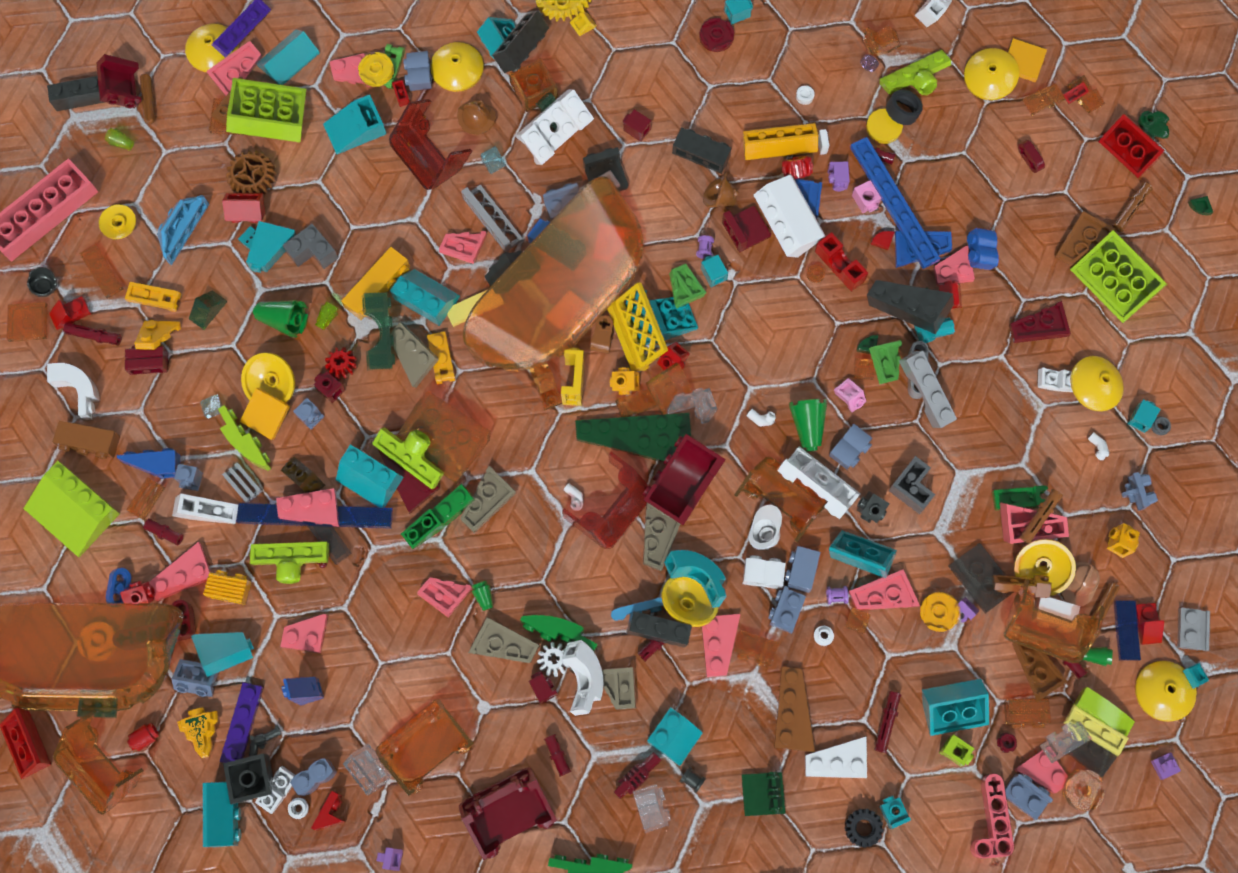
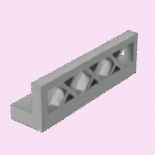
M481 185L471 191L468 187L461 191L464 201L504 252L509 251L523 241L521 235ZM481 192L484 196L483 202L478 201L474 195ZM485 206L493 207L494 214L489 215L484 209ZM495 220L504 221V229L499 228ZM506 233L514 234L517 239L510 243Z

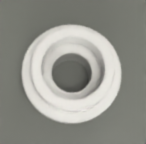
M820 626L814 632V640L821 646L829 645L834 639V633L828 626ZM822 632L827 633L828 637L826 639L821 637Z
M295 798L288 805V813L295 819L305 817L309 811L307 801L302 798ZM300 804L302 806V810L300 812H296L295 808L297 805Z

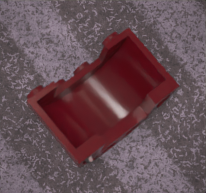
M687 434L684 438L682 436L679 437L674 445L677 447L674 454L671 455L669 453L664 461L665 468L663 471L658 470L653 480L656 482L652 487L648 485L642 494L645 496L644 501L681 525L685 524L726 460Z

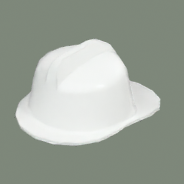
M765 505L754 516L749 532V542L756 549H769L774 547L780 540L782 514L776 506Z

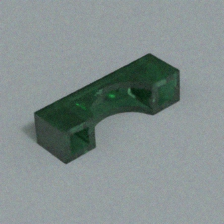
M364 293L362 295L363 315L369 316L376 322L380 333L377 344L366 352L367 371L390 370L392 365H395V355L391 354V346H394L393 335H390L392 316H389L388 309L391 308V299L387 297V293Z

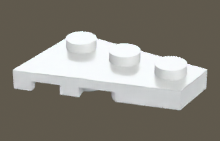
M866 737L806 755L805 777L867 778Z

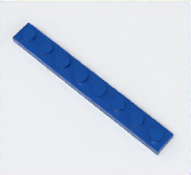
M866 137L851 144L850 149L868 179L871 180L883 204L922 269L939 262V255L869 139Z

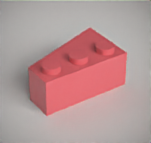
M1000 503L1004 541L1010 544L1024 542L1019 539V536H1021L1038 510ZM1050 514L1032 541L1069 537L1067 517Z

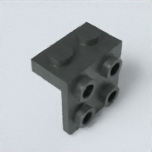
M618 147L614 149L608 148L597 154L591 153L583 158V168L588 182L611 170L620 183V187L607 195L628 189V182L620 163Z

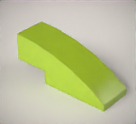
M1088 687L1081 690L1074 703L1077 707L1126 737L1135 723L1122 710Z

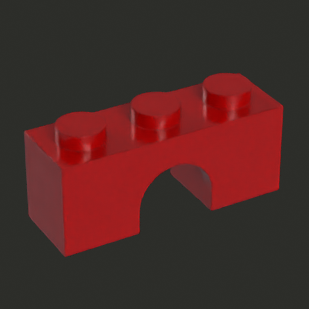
M831 232L817 243L815 253L852 292L865 282L868 272L857 260L852 262L847 258L843 251L844 245Z

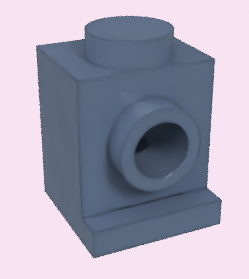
M308 398L293 411L298 419L310 430L324 418V415Z
M178 464L174 479L180 483L179 488L199 491L203 472L197 467Z

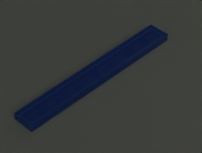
M238 504L236 519L238 524L336 527L330 524L321 525L315 524V522L280 519L278 517L277 504ZM337 506L340 527L392 529L393 508Z

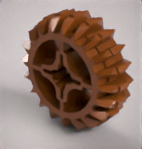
M249 150L246 155L241 152L240 157L235 156V161H230L231 166L227 167L228 173H226L227 183L231 186V190L236 193L264 192L267 194V188L272 189L271 183H275L274 177L276 176L275 166L271 163V159L266 158L265 154H259L257 151L252 154Z

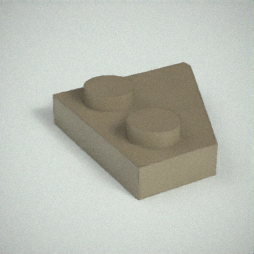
M634 668L602 670L603 688L610 697L615 709L637 708Z

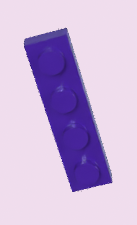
M254 0L212 43V46L226 58L264 19L271 9L262 0Z
M242 683L219 762L227 763L243 759L264 687Z

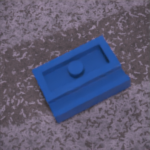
M796 179V184L817 219L822 182L814 183V181Z

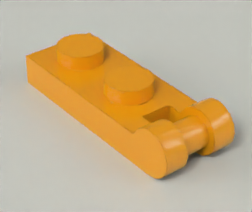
M130 282L125 300L176 312L178 308L177 301L180 300L182 294L175 290ZM166 297H170L169 302L165 301Z
M446 332L427 335L429 349L439 358L433 366L437 385L443 384L444 381H456ZM448 370V373L441 374L440 371Z

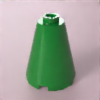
M299 300L258 302L253 308V315L256 320L289 337L297 338L298 336L296 335L298 333L302 334L308 320V314H305L304 309H307V305Z
M820 399L801 400L796 403L797 405L789 402V408L802 448H806V451H817L818 447L822 446L827 399H824L823 403H820Z

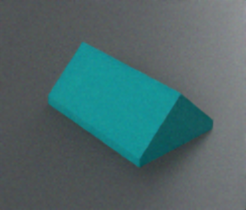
M294 30L256 64L276 84L284 85L319 55L320 52L304 31Z
M841 530L829 547L832 559L883 578L887 577L897 552L895 549Z

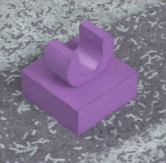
M966 597L958 603L960 612L964 613V618L961 620L962 623L968 618L971 620L979 612Z
M1171 752L1151 761L1160 780L1181 771Z
M386 847L385 853H378L376 861L383 862L382 869L399 871L403 850Z

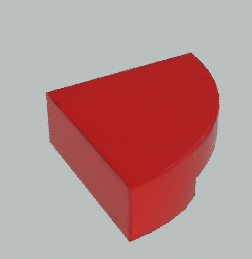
M883 231L878 233L873 238L871 245L888 250L895 232Z

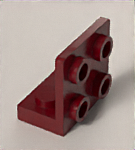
M755 206L735 215H732L730 210L723 213L722 224L739 253L771 237L770 231Z

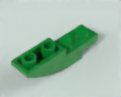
M463 484L459 485L438 505L426 511L401 533L402 537L412 549L418 547L463 513L462 510L472 503L475 498Z
M545 615L522 616L520 619L521 623H523V628L530 632L535 630L541 633L540 637L548 642L551 639L556 642L559 635H561V640L566 643L582 640L594 653L598 648V644L582 636L585 631L584 627L571 621Z
M556 854L554 858H549L548 862L549 867L568 870V873H624L632 869L633 865L629 864V859L617 857L616 861L608 860V855L596 854V858L591 857L590 865H586L587 860L575 858L574 862L566 861V856Z

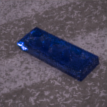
M1114 601L1119 661H1140L1136 601Z

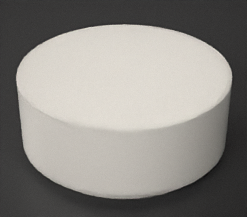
M809 86L799 87L796 93V100L803 105L810 104L814 99V90Z

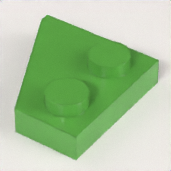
M687 264L671 270L669 275L676 308L705 296L706 291Z
M901 340L869 348L879 385L899 380L898 367L901 357L898 356V350L902 346Z

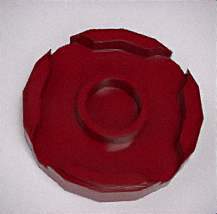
M721 18L709 19L703 23L700 29V43L704 48L712 52L725 51L730 48L734 41V28L727 20L724 21Z

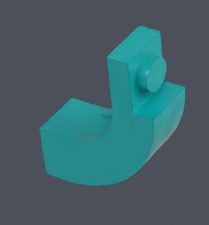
M676 550L669 553L664 563L670 577H688L696 580L704 588L712 608L720 607L727 597L726 591L722 587L726 578L721 569L709 558L697 552Z

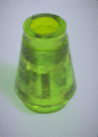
M110 128L107 131L105 141L109 145L129 151L133 148L134 141L117 128Z
M326 301L324 305H321L315 326L325 330L338 315L337 311L339 308Z

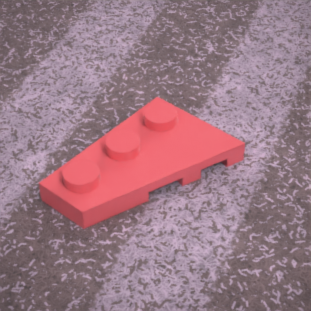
M249 41L207 70V74L223 94L227 96L231 91L233 78L243 77V79H246L262 56L251 41Z
M334 488L276 498L277 512L280 519L299 522L308 521L315 522V524H330L340 527L336 490Z
M740 614L715 616L709 624L702 626L707 678L727 676Z

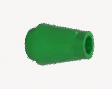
M487 581L471 586L473 589L471 592L482 608V611L494 607L490 584L488 585Z
M1108 647L1082 649V660L1102 666L1112 664V649H1108Z

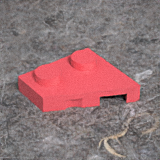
M365 54L329 61L334 80L340 82L347 81L351 84H365L361 80L358 71V65L365 57Z
M481 231V234L469 235V232L446 234L439 247V253L474 264L485 241L487 232Z
M430 577L417 592V595L449 618L472 590V587L468 584L466 586L454 584L452 581H441Z

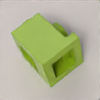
M953 734L948 737L939 753L961 767L971 762L974 757L972 752L975 748ZM955 749L960 750L959 756L954 754Z

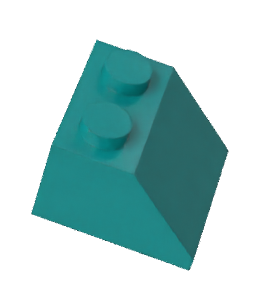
M488 17L478 29L477 33L481 38V42L485 44L492 58L494 52L516 27L513 19Z
M670 707L647 740V743L678 766H681L703 732Z

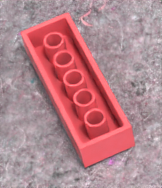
M69 158L0 212V251L11 262L98 193L93 184Z

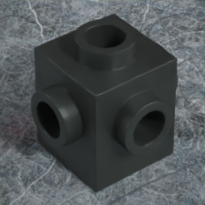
M868 491L866 496L862 497L858 502V509L856 511L860 512V518L868 523L872 520L878 523L879 520L881 521L885 517L886 509L890 503Z

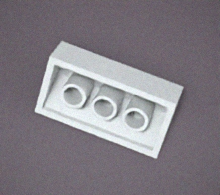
M792 175L768 183L754 194L787 257L801 256L826 237Z

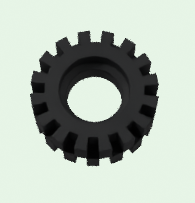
M869 809L856 810L845 821L846 827L844 829L847 833L846 836L852 844L858 847H870L877 844L879 839L882 838V832H884L882 828L883 821L880 820V816L876 815L874 811ZM860 820H867L871 824L872 831L868 836L858 834L856 825Z

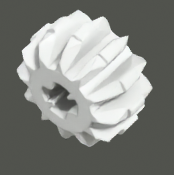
M554 642L551 643V649L544 645L543 648L546 653L540 651L538 653L539 656L543 657L537 660L538 664H543L540 670L544 671L547 669V676H550L551 672L554 671V676L558 677L557 670L565 674L563 666L566 668H570V666L561 660L565 649L561 651L562 644L559 643L557 649ZM556 655L560 660L557 661V664H553L552 661H549V658L552 659L551 656Z

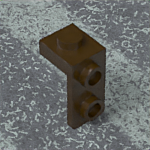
M295 457L288 461L281 469L305 493L320 491L325 486L309 468Z

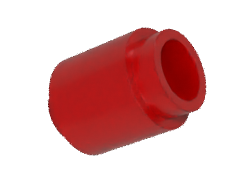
M152 723L144 724L128 734L129 739L127 743L132 750L141 751L155 742L156 738L160 735Z

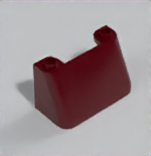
M530 767L508 776L459 804L461 819L483 860L498 855L501 843L534 825H537L538 828L547 829L557 821Z

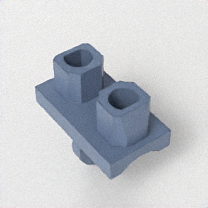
M1137 472L1128 477L1129 483L1124 485L1126 491L1121 493L1122 498L1128 497L1130 503H1136L1138 511L1144 510L1157 502L1156 493H1146L1144 487L1151 485L1149 474L1140 475Z

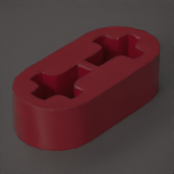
M1025 140L1018 144V151L1032 172L1037 173L1045 168L1043 158L1031 141Z

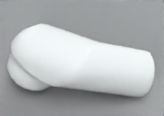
M751 409L747 414V417L758 426L772 425L776 419V415L773 412L759 415L755 410Z
M1093 432L1088 440L1098 448L1095 456L1099 460H1104L1110 453L1107 442Z

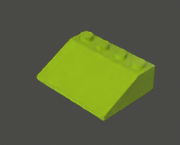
M233 78L227 112L226 132L301 142L306 89Z
M1114 230L1070 269L1122 323L1168 285Z
M58 460L43 475L23 508L78 557L120 515L117 510Z

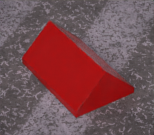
M1125 113L1098 141L1137 178L1141 177L1151 168L1165 151Z
M21 708L14 709L0 723V728L20 778L24 779L50 766L51 762L30 711Z

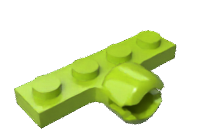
M939 50L880 78V85L889 95L910 85L921 95H929L937 87V79L933 74L951 66V59L942 50Z
M384 427L380 429L372 443L431 489L437 486L444 474L442 470L425 458V452L430 445V438L419 430L411 431L405 441H402Z
M328 542L251 544L250 550L251 565L276 564V580L285 584H293L300 581L302 564L328 563L329 559Z

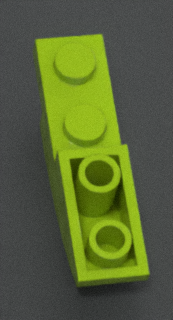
M225 405L218 408L226 423L220 430L230 444L254 465L267 471L271 470L268 464L271 460L266 452H261L260 447L262 444L257 436L253 438L250 433L246 434L241 424L237 425L235 420L238 418L232 409L228 410Z

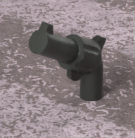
M278 725L275 726V729L265 734L262 732L256 736H249L251 739L249 757L257 755L258 747L264 749L265 744L268 743L267 741L282 734Z

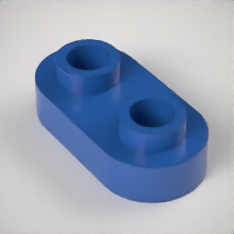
M117 568L109 575L106 602L111 607H121L124 605L120 592L128 588L131 583V574L127 569ZM117 575L120 576V581H117ZM114 594L117 597L116 601H114L113 599Z

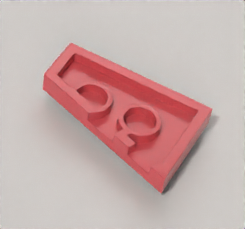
M196 543L149 582L150 586L154 588L156 601L207 581L211 570L201 543Z
M904 569L848 592L856 611L920 606Z

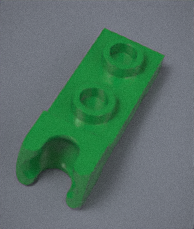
M1048 486L993 490L994 509L1000 510V503L1024 508H1040V503L1045 501V499L1040 497V494H1043L1048 489Z

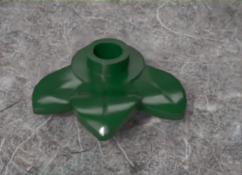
M1145 111L1140 114L1138 124L1153 140L1155 136L1162 139L1169 137V128L1166 123L1170 119L1165 113Z

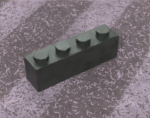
M538 10L526 14L492 55L504 73L509 71L515 72L520 69V64L529 57V53L545 37L549 26Z

